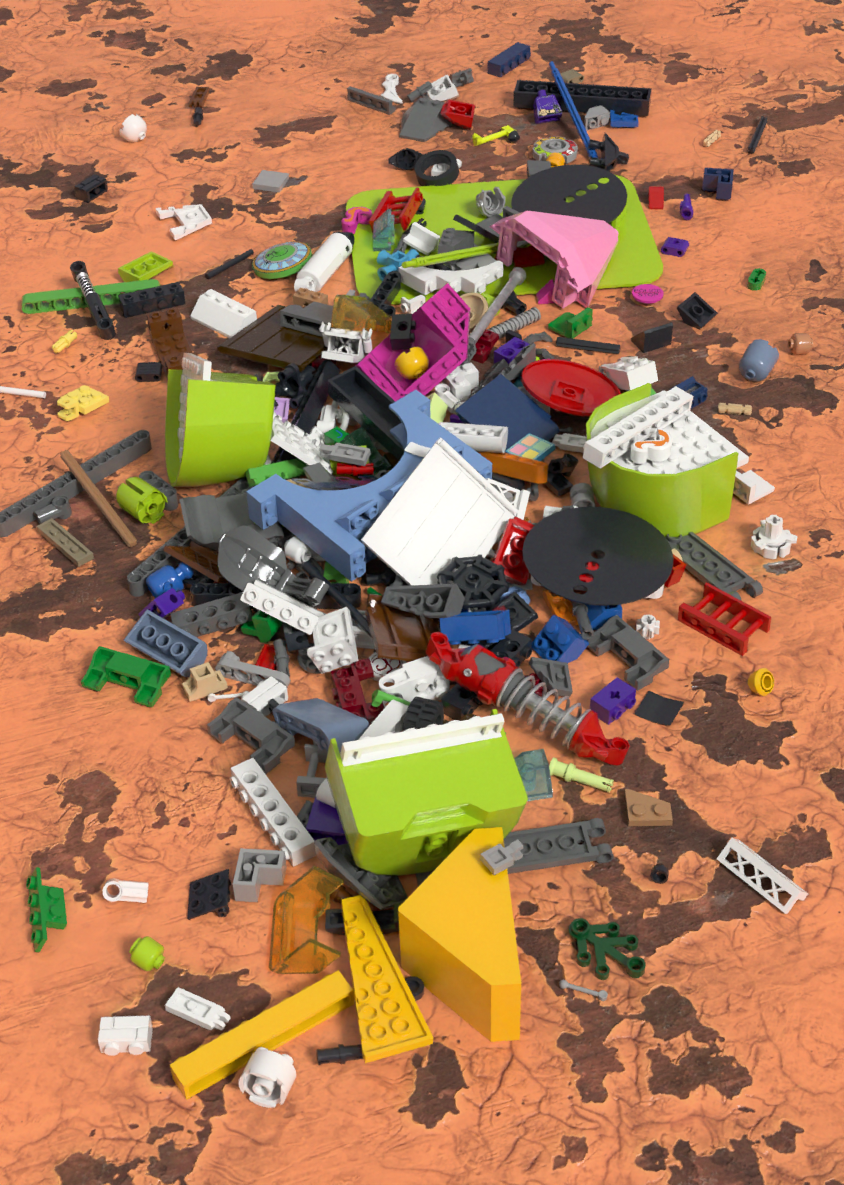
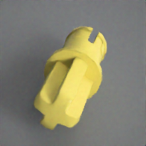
M69 330L64 336H60L59 340L52 346L54 352L60 353L65 347H69L70 343L77 338V333Z

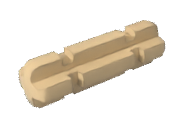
M713 131L703 140L702 145L709 147L721 136V131Z
M719 403L718 412L751 415L752 406Z

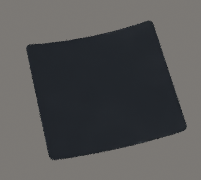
M648 691L637 708L635 715L658 724L671 725L683 706L684 701L669 699Z

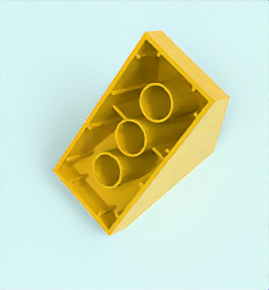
M502 827L474 829L398 908L401 968L410 976L420 978L427 990L490 1042L520 1040L521 976L508 871L505 869L493 875L480 860L481 853L498 844L505 848Z

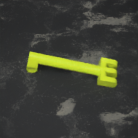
M507 125L501 127L500 132L483 138L474 133L472 136L473 144L477 146L505 135L508 137V134L514 129Z

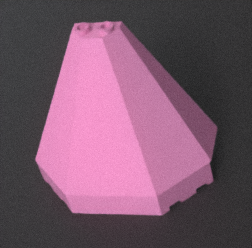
M528 210L503 218L490 226V228L500 234L497 259L507 267L512 264L513 252L517 248L518 241H527L558 264L552 301L561 308H565L574 301H578L586 308L589 306L617 246L619 235L615 228L603 220Z

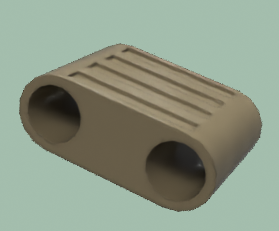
M573 69L560 73L564 83L578 84L584 80V76Z

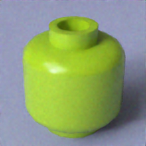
M149 936L139 937L129 951L131 962L146 972L151 971L153 968L159 969L165 960L163 956L164 946Z

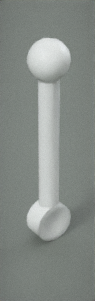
M249 691L225 695L211 693L208 695V701L214 702L216 699L238 698Z

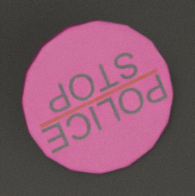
M652 284L638 285L632 291L633 298L642 303H656L663 298L664 294L661 288Z

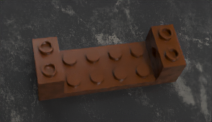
M178 308L153 312L147 315L149 335L160 363L163 365L167 380L168 369L183 370L182 358L184 353L198 356L197 352L192 353L184 335L182 317Z

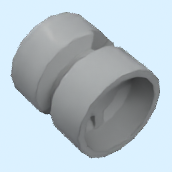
M578 483L571 488V505L595 507L593 489L589 484Z

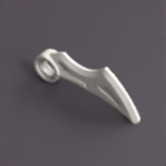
M389 74L382 83L386 90L381 94V97L396 103H402L395 87L399 84V77L396 74Z

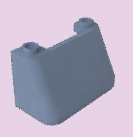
M318 698L283 703L273 709V715L279 727L292 736L300 733L317 741L321 751L324 749L328 751L330 740L335 738L339 752H341L343 743L358 740L370 726L365 718H361Z

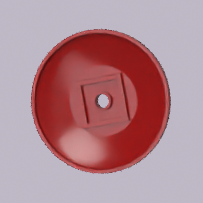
M543 359L534 361L524 368L521 376L524 388L535 399L551 408L573 415L591 416L595 408L621 394L617 385L604 374L588 366L567 360Z

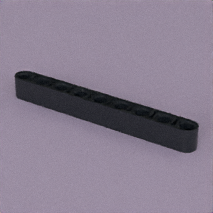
M196 583L190 588L193 606L242 592L231 583ZM331 583L355 608L361 606V588L359 585L354 583ZM327 593L320 604L313 607L315 609H342Z

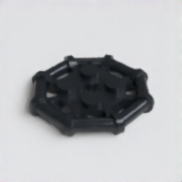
M481 554L472 557H453L452 561L437 574L440 584H448V580L453 581V584H457L465 596L462 606L464 610L485 606L491 608L495 606V602L504 593L509 591V584H507L504 574L505 568L482 557ZM496 575L498 580H493L492 576ZM492 588L497 589L492 595L489 593Z

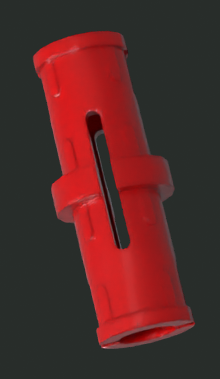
M337 463V474H353V476L362 474L373 475L374 463H367L365 466Z

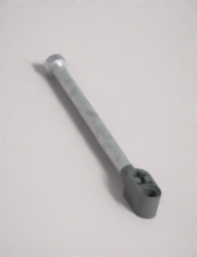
M516 267L510 272L509 281L469 335L468 357L459 366L470 362L476 353L475 344L515 287L522 284L525 280L526 272L522 268Z

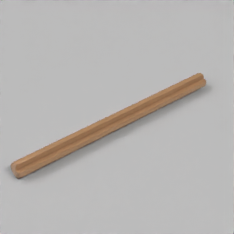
M68 450L61 451L60 458L127 546H135L137 539Z

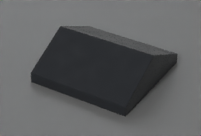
M696 292L677 307L684 324L699 330L718 314Z

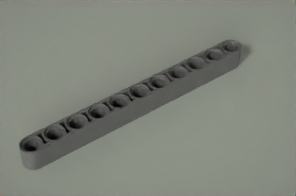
M139 430L82 463L80 466L91 481L96 484L152 449L150 433L147 430ZM71 471L65 473L1 511L0 537H7L36 520L34 512L52 504L56 496L64 495L69 500L85 489Z
M247 476L242 477L220 497L243 494L253 487H249ZM185 527L127 576L129 591L132 596L139 597L149 591L146 578L165 565L175 568L182 562L163 551L165 545L189 547L193 540L187 537Z

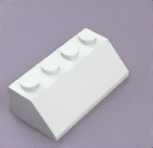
M210 289L199 296L190 318L231 338L257 320L255 310Z

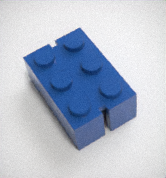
M509 610L461 612L455 616L440 618L441 633L448 637L449 645L460 644L463 641H468V644L480 643L483 640H486L487 643L499 642V640L505 639L506 635L511 634Z

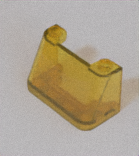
M340 294L335 296L331 327L362 331L365 328L366 331L372 329L373 331L391 333L392 317L367 298Z

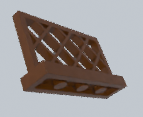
M191 541L189 547L165 545L163 551L216 582L230 583L219 572L217 566L218 553L194 541Z

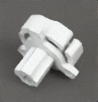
M770 515L766 520H761V527L753 531L751 548L755 553L761 554L764 558L776 559L778 552L779 557L784 558L790 553L791 544L797 542V536L791 534L789 530H783V519L777 515Z

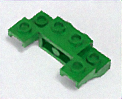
M99 646L93 654L90 666L81 680L82 687L99 692L107 681L138 690L134 696L135 703L153 708L162 695L161 688L171 676L170 666Z

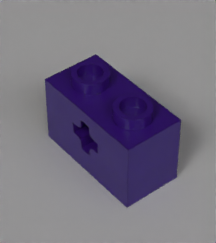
M617 677L590 698V709L598 713V719L609 725L614 720H618L627 709H631L635 705L636 689Z

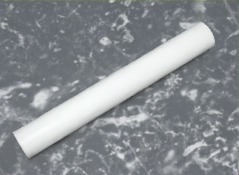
M0 386V393L46 398V392Z

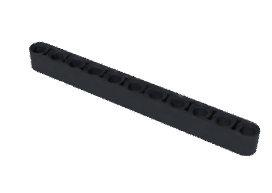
M325 359L318 367L291 421V426L294 424L303 430L304 434H310L329 395L327 380L337 376L340 372V369L330 359ZM279 446L271 464L296 459L297 457Z

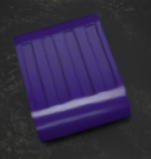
M668 237L661 247V252L667 255L682 257L689 247V242L683 239Z

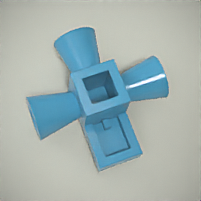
M411 249L407 254L399 250L389 254L386 250H382L377 256V263L385 267L377 270L379 279L383 281L391 271L399 272L402 262L411 261L419 253L415 249Z

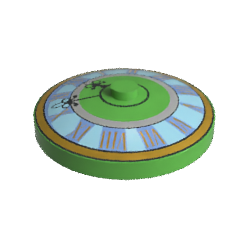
M284 242L260 252L254 258L252 267L254 273L261 278H282L300 271L313 255L310 246L306 243Z

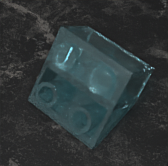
M387 209L374 221L373 251H391L392 245L395 244L394 215H391V209Z

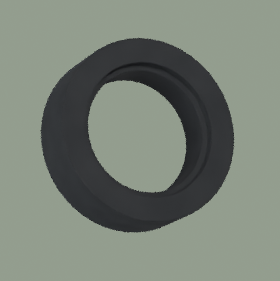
M434 150L418 159L415 164V173L421 186H443L452 184L457 179L459 167L453 153L446 150ZM435 164H447L450 166L446 172L437 176L424 174L429 167Z

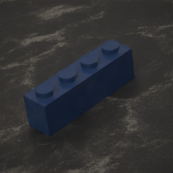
M517 42L488 61V74L501 78L530 58V46Z

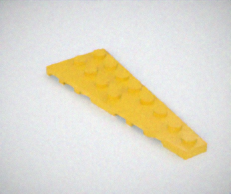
M361 895L342 899L341 909L364 1062H372L433 1044L434 1038L366 899Z

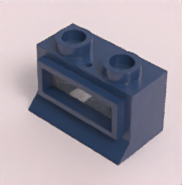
M693 376L674 386L693 396L691 409L707 399L708 388L698 383Z

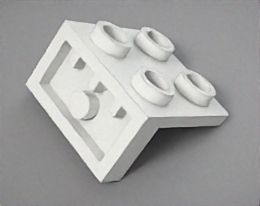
M752 470L743 474L736 471L733 493L748 505L770 494L775 489L774 486Z

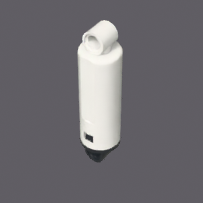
M333 232L298 272L294 283L295 292L299 288H306L315 292H319L352 253L355 242L352 232Z

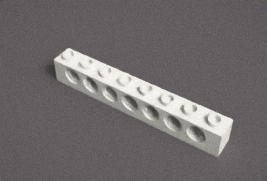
M678 387L666 391L660 397L645 404L642 408L621 419V421L610 426L602 433L600 432L594 438L587 440L583 446V458L602 468L630 450L631 444L634 441L646 440L657 433V429H663L688 413L691 409L693 396Z

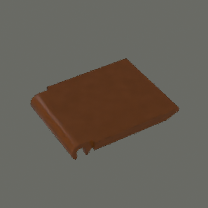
M369 594L365 615L377 657L402 661H414L426 657V648L431 634L434 632L441 633L440 618H427L383 605L381 603L382 595Z

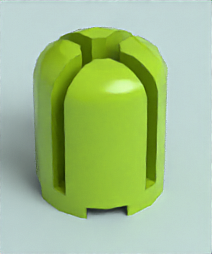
M130 477L125 480L126 484L121 483L116 493V499L123 510L143 524H154L163 517L165 502L168 504V501L161 491L139 477Z

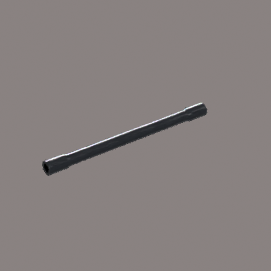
M306 561L302 565V570L311 579L318 578L327 583L329 588L326 593L341 608L348 607L351 618L372 638L367 619L310 561Z

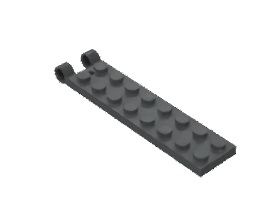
M689 532L686 536L680 534L679 537H669V534H667V537H665L671 549L675 548L680 553L683 562L686 564L685 568L704 584L707 582L741 600V597L736 591L743 587L752 598L763 593V587L759 581L751 578L695 533Z
M594 818L589 821L510 832L504 839V846L507 847L518 839L523 845V849L520 850L523 858L514 861V865L507 868L508 874L597 861L598 863L610 862L614 858L611 846L604 843L592 847L589 836L592 838L601 837L606 833L603 820ZM433 871L415 874L418 887Z

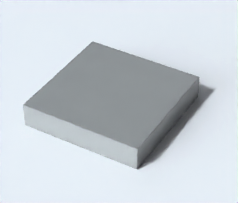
M262 170L252 184L253 189L280 193L289 180V173Z

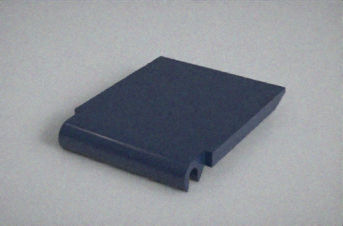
M502 374L498 375L454 411L465 424L508 427L506 450L529 433L546 441H550L559 433V427L551 420L552 416Z

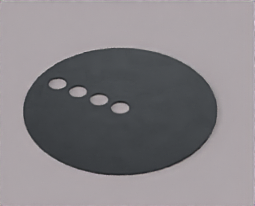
M562 165L540 171L523 181L515 190L511 205L512 209L520 213L528 210L603 220L609 224L624 210L627 203V190L617 176L604 169L589 165ZM608 178L609 182L599 183V179ZM590 184H596L598 186L594 190H590L587 188V186ZM579 190L586 192L583 196H577L575 193ZM573 197L574 201L565 202L564 198Z
M578 507L556 512L538 522L527 534L523 545V559L526 568L540 585L560 597L583 604L608 606L626 604L643 599L664 585L673 568L672 549L667 539L657 528L638 516L612 508ZM598 550L602 551L605 556L601 559H596L591 556V553ZM595 562L599 565V568L597 570H588L585 564ZM589 574L593 577V580L591 582H583L579 579V576ZM584 586L587 588V593L576 594L573 588Z

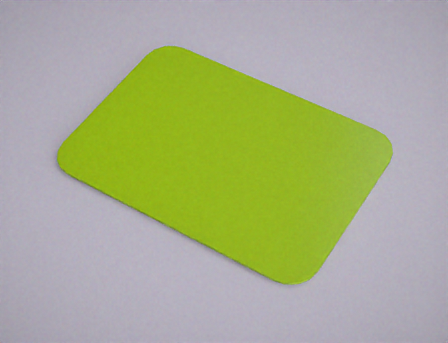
M618 175L615 176L623 182L627 190V212L616 229L619 234L618 243L596 290L650 284L658 280L663 274V263L636 189L630 180ZM608 178L599 179V183L609 182ZM526 179L419 187L420 193L423 194V198L426 200L424 213L420 215L415 214L409 226L423 218L427 222L425 228L439 235L440 238L443 230L447 228L472 231L453 220L454 216L459 215L475 224L489 218L483 216L477 209L476 196L482 190H490L495 194L493 190L495 187H499L505 196L504 207L512 208L513 194ZM590 184L587 186V188L590 190H594L598 187L596 184ZM416 187L360 192L353 195L347 201L346 211L353 207H366L372 211L373 215L386 191H392L395 197L410 196ZM579 190L575 194L577 196H583L586 194V192L583 190ZM566 197V202L574 201L573 197ZM358 223L354 234L355 242L352 259L356 290L359 295L360 293H366L371 299L382 283L378 277L377 270L385 266L377 263V256L382 250L393 254L404 232L401 224L383 226L379 234H373L370 225ZM474 232V243L477 246L494 244V242ZM529 243V244H527L526 246H524V247H522V248L529 247V246H531V244ZM407 245L405 254H407L411 249L415 248L411 247L410 245ZM438 245L437 248L429 255H425L417 249L415 250L422 257L438 254ZM496 252L489 253V255L495 258ZM543 255L544 265L522 268L526 272V278L513 291L516 295L536 294L551 279L555 281L558 264L546 255ZM513 261L508 267L503 264V276L486 285V291L483 293L493 297L499 295L509 281L510 272L514 269ZM401 282V289L391 304L399 305L401 304L402 297L410 300L419 295H423L426 302L439 290L436 289L424 295ZM460 290L457 294L461 296L466 294V292Z

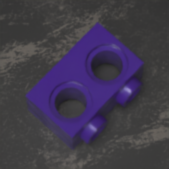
M514 337L494 351V363L504 359L509 364L524 347L530 344Z

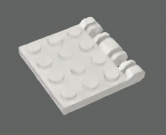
M274 412L271 441L308 465L320 462L332 475L333 470L329 459L320 457L319 448L323 443L317 439L312 441L308 433L304 434V431L294 424L291 426L289 421L283 423L282 417L276 416Z

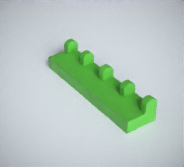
M296 458L247 469L246 476L249 487H253L274 474L279 475L285 480L304 476L303 468L310 465Z

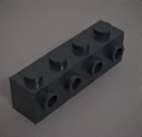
M179 282L118 295L120 309L125 318L186 304L184 290Z

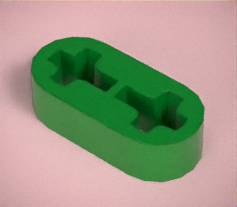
M757 268L752 271L748 278V289L757 291L762 288L766 279V271L764 269Z

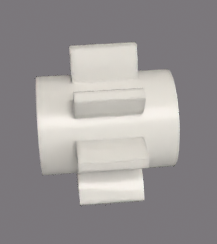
M643 615L641 619H637L636 631L645 639H651L655 634L659 635L660 621H656V618L652 615Z

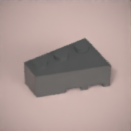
M454 228L443 230L438 244V254L473 248L474 231L455 230ZM460 259L438 264H455Z

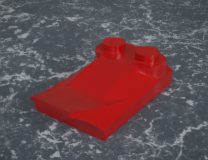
M516 516L513 519H508L496 554L491 562L502 565L505 568L504 574L507 582L524 586L530 573L524 563L523 545L527 534L535 525Z

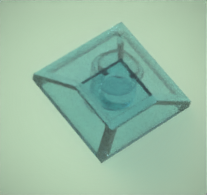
M544 749L525 751L518 755L514 760L528 797L527 801L552 798L553 790L550 770Z

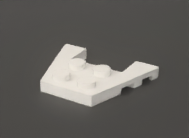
M202 204L186 205L181 209H175L174 206L168 207V210L156 208V214L160 220L175 216L182 225L170 229V234L174 240H178L212 223V218Z

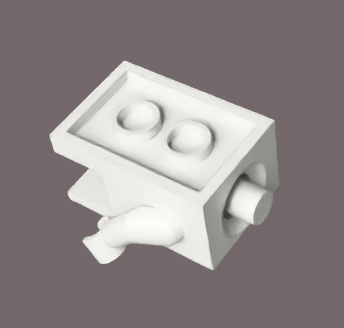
M322 321L319 331L322 332L324 344L328 347V350L322 351L321 358L357 363L372 351V329L366 331L365 328L362 331H350V329L346 328L335 329L331 328L330 322H328V325H325Z

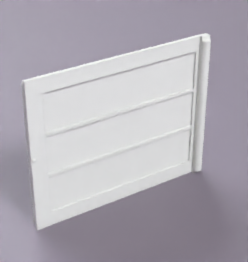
M440 437L361 541L409 586L434 585L438 581V572L442 571L452 561L453 557H472L481 554L485 558L504 532L508 519H513L519 511Z

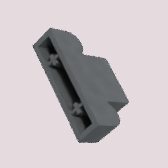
M313 302L305 308L299 305H289L280 311V326L321 337L323 336L319 329L322 321L325 325H328V322H330L331 328H344L341 308L323 303Z

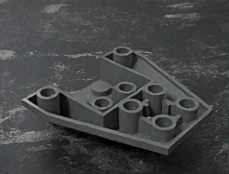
M331 837L317 839L314 842L315 855L326 870L380 910L394 907V904L403 903L408 898L398 876L373 874L358 867L353 859L348 843L338 845Z

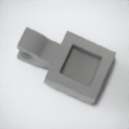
M518 839L505 848L498 844L481 853L480 860L493 875H496L514 865V861L523 858V854L520 852L523 849V845Z

